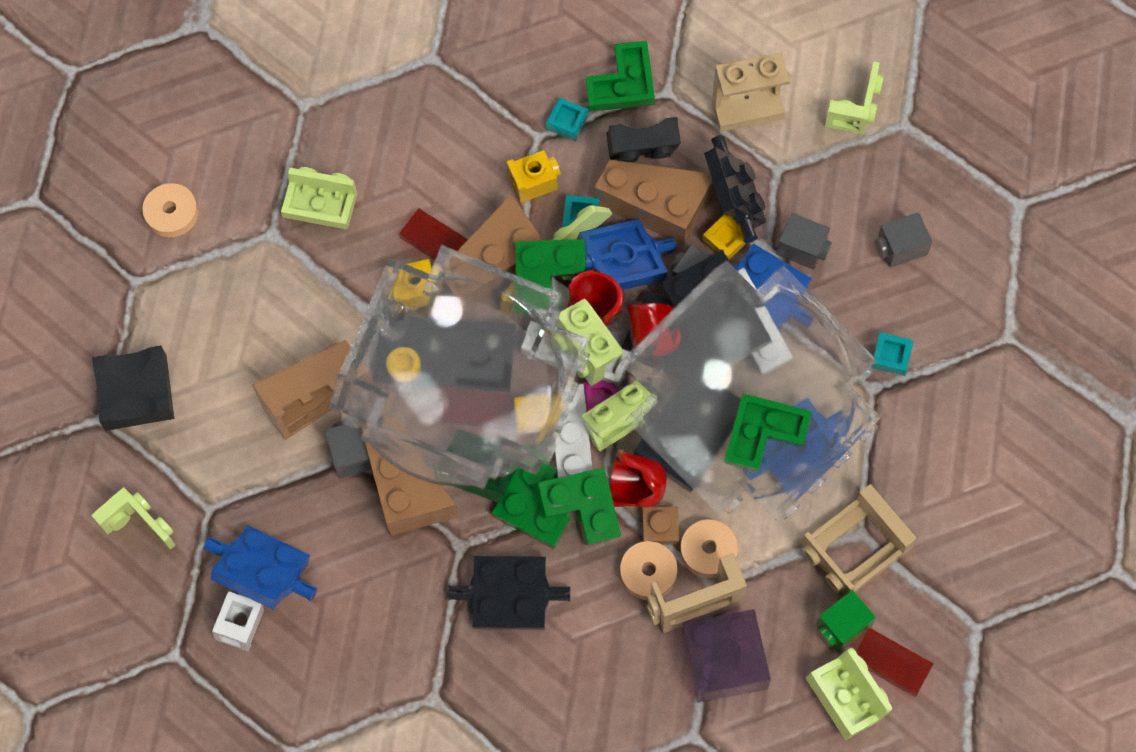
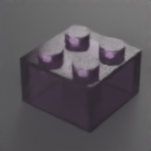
M755 609L683 623L682 637L697 703L769 688L771 677Z

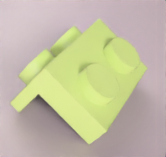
M309 167L289 168L287 173L289 185L281 210L282 217L348 230L357 198L354 180L340 173H333L331 175L318 173Z
M586 299L556 314L552 332L556 346L561 351L565 350L572 359L571 363L576 374L580 378L585 377L590 386L603 380L606 365L623 355L621 346Z
M638 379L583 414L581 418L593 445L601 452L658 415L654 407L657 399L655 394Z
M852 647L845 650L837 659L812 671L806 677L807 682L845 740L876 724L892 710L887 694L877 685L868 671L866 662L858 656Z

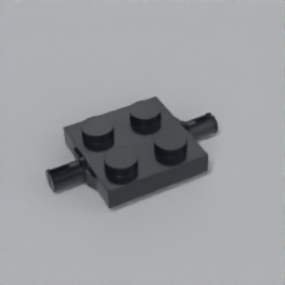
M715 136L711 139L714 148L705 152L704 155L724 214L732 217L737 225H739L743 241L745 243L753 242L758 238L754 227L756 228L767 222L763 212L765 210L764 200L757 192L754 184L756 179L755 172L748 162L734 157L729 152L725 136Z
M474 556V575L470 586H448V600H470L473 609L472 628L481 630H545V612L549 601H570L571 586H549L546 578V557Z

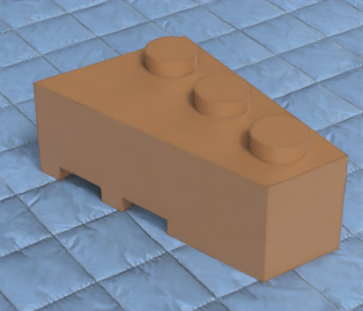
M609 160L594 187V198H600V207L609 208L611 212L630 221L640 219L645 228L666 238L674 237L677 243L685 246L714 193L715 186L710 173Z
M512 193L441 268L443 285L460 312L511 283L516 276V241H543Z
M344 340L338 344H331L323 351L253 384V387L263 409L283 438L287 440L371 385L372 381L367 368L349 343Z
M396 417L361 426L386 524L391 536L459 517L456 504L441 482L433 479L434 472Z

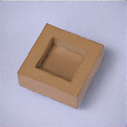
M678 506L642 508L643 542L652 541L662 545H678Z

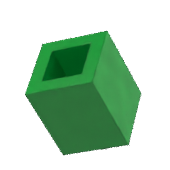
M851 590L819 616L816 623L819 628L817 633L828 647L834 645L840 652L871 628L876 616L859 596Z

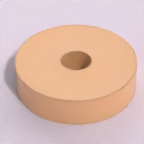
M167 183L154 188L146 196L143 203V216L149 228L154 233L163 237H178L185 234L195 225L198 218V205L194 195L188 188L180 184ZM170 207L176 208L173 213H165Z
M712 519L701 520L692 524L685 531L681 541V558L685 566L693 574L703 578L717 577L720 557L734 553L735 557H737L738 542L734 532L726 524ZM705 544H712L716 550L708 554L703 551L702 547Z
M652 541L637 543L629 548L622 558L620 565L621 581L625 589L636 598L647 600V596L651 593L652 582L657 581L662 596L668 594L676 582L678 571L676 559L673 553L660 543ZM645 566H652L656 572L651 576H647L642 572V569Z

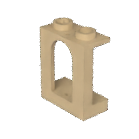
M782 52L715 66L712 105L720 132L784 119L785 111L780 97V89L782 85L790 84V79Z
M870 484L859 492L854 502L812 534L809 532L804 534L801 545L804 547L802 548V553L813 566L818 564L825 572V580L835 593L839 594L841 592L845 596L851 590L857 592L911 550L917 538ZM867 516L889 543L855 570L843 573L825 551L831 543Z
M734 553L720 557L717 571L718 584L665 603L657 581L652 582L651 593L647 596L648 605H646L653 626L659 624L664 634L742 605L747 584Z

